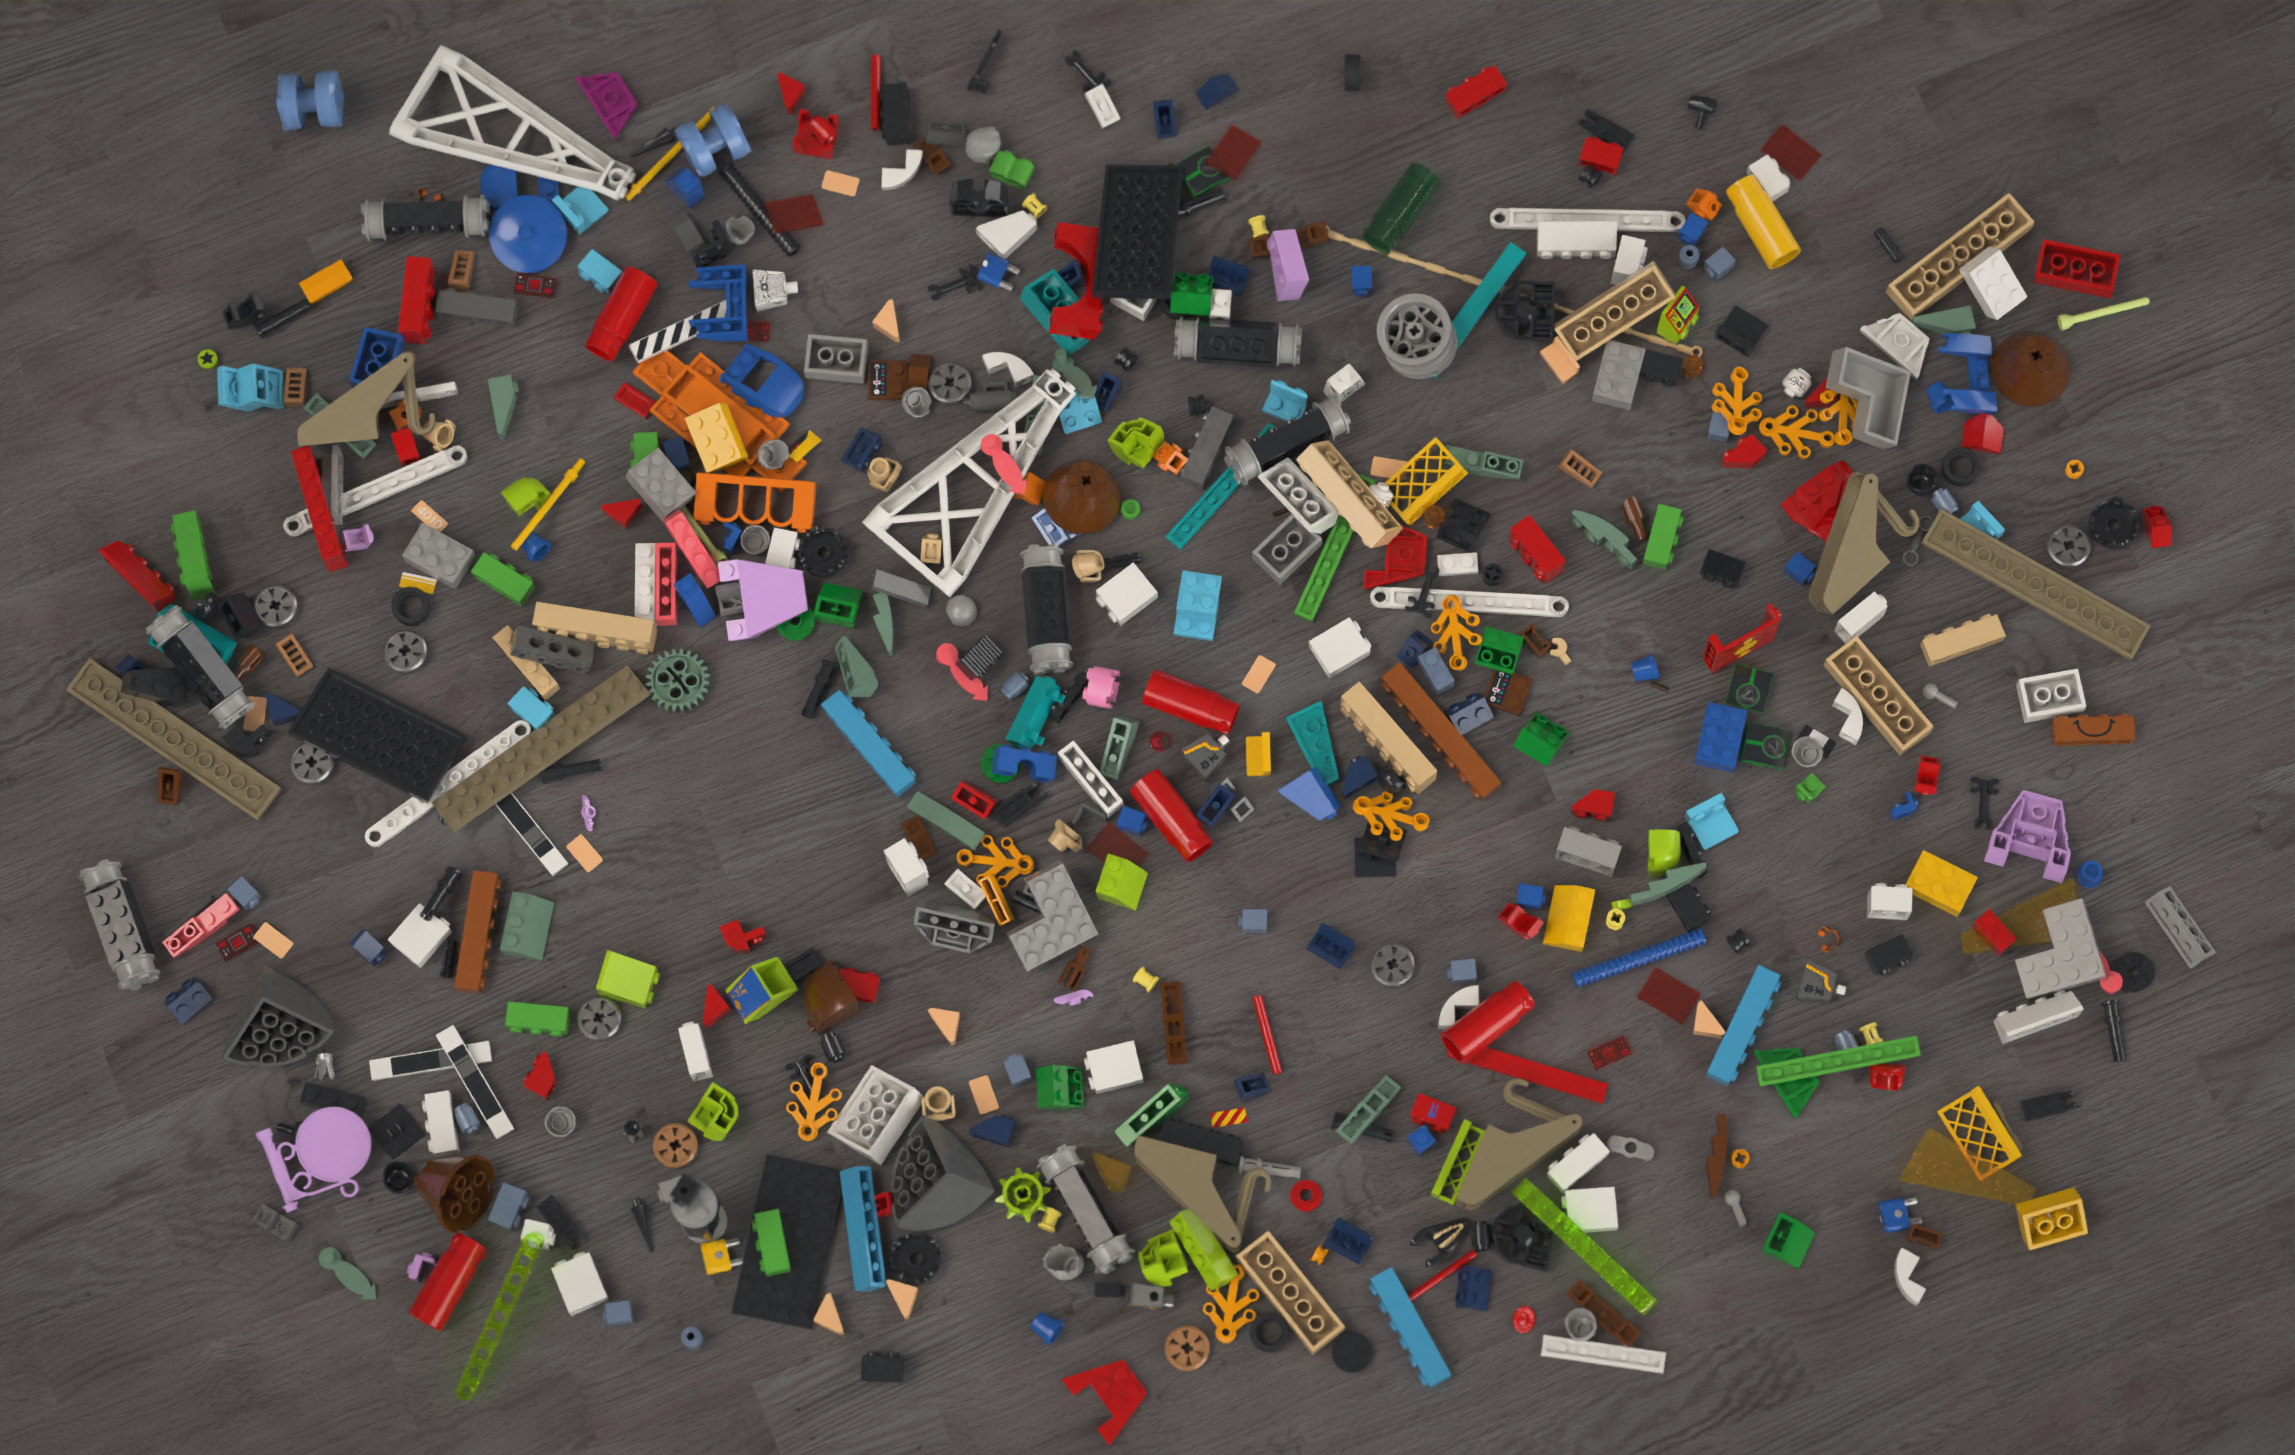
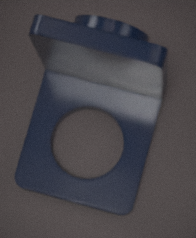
M1416 630L1409 636L1397 654V658L1412 668L1417 662L1418 656L1433 641L1419 630ZM1417 637L1422 638L1425 642H1421Z

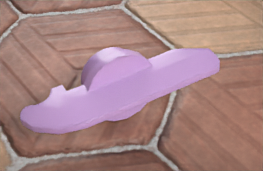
M582 795L583 808L581 809V814L584 818L586 829L592 831L594 824L592 818H594L596 811L594 807L590 806L588 797Z
M1079 990L1054 998V1002L1058 1004L1069 1002V1005L1072 1006L1081 1003V998L1086 1000L1088 996L1093 997V994L1088 990Z

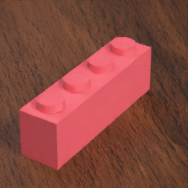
M678 509L662 520L703 586L708 589L719 582L720 576L717 566L684 514Z
M656 543L655 620L658 626L678 625V595L674 587V583L678 581V548L676 543Z

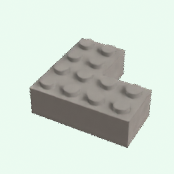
M1844 347L1832 352L1826 388L1858 400L1852 438L1881 449L1897 446L1911 371Z
M1060 860L1024 878L1041 914L1006 932L1026 971L1098 935L1076 888Z
M2081 898L2044 909L2043 913L2054 949L2015 960L2026 999L2030 1001L2062 990L2106 979L2107 975L2084 900Z

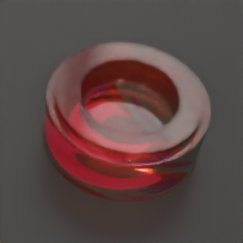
M1158 731L1151 735L1150 746L1154 751L1164 752L1168 749L1170 740L1166 733Z

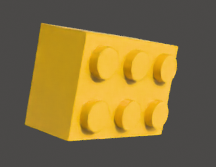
M717 403L685 418L707 473L718 472L749 458L727 403Z
M1923 850L1906 885L1907 888H1912V895L1958 917L1978 877Z
M2074 1187L2015 1204L2022 1239L2029 1250L2088 1233L2082 1199Z

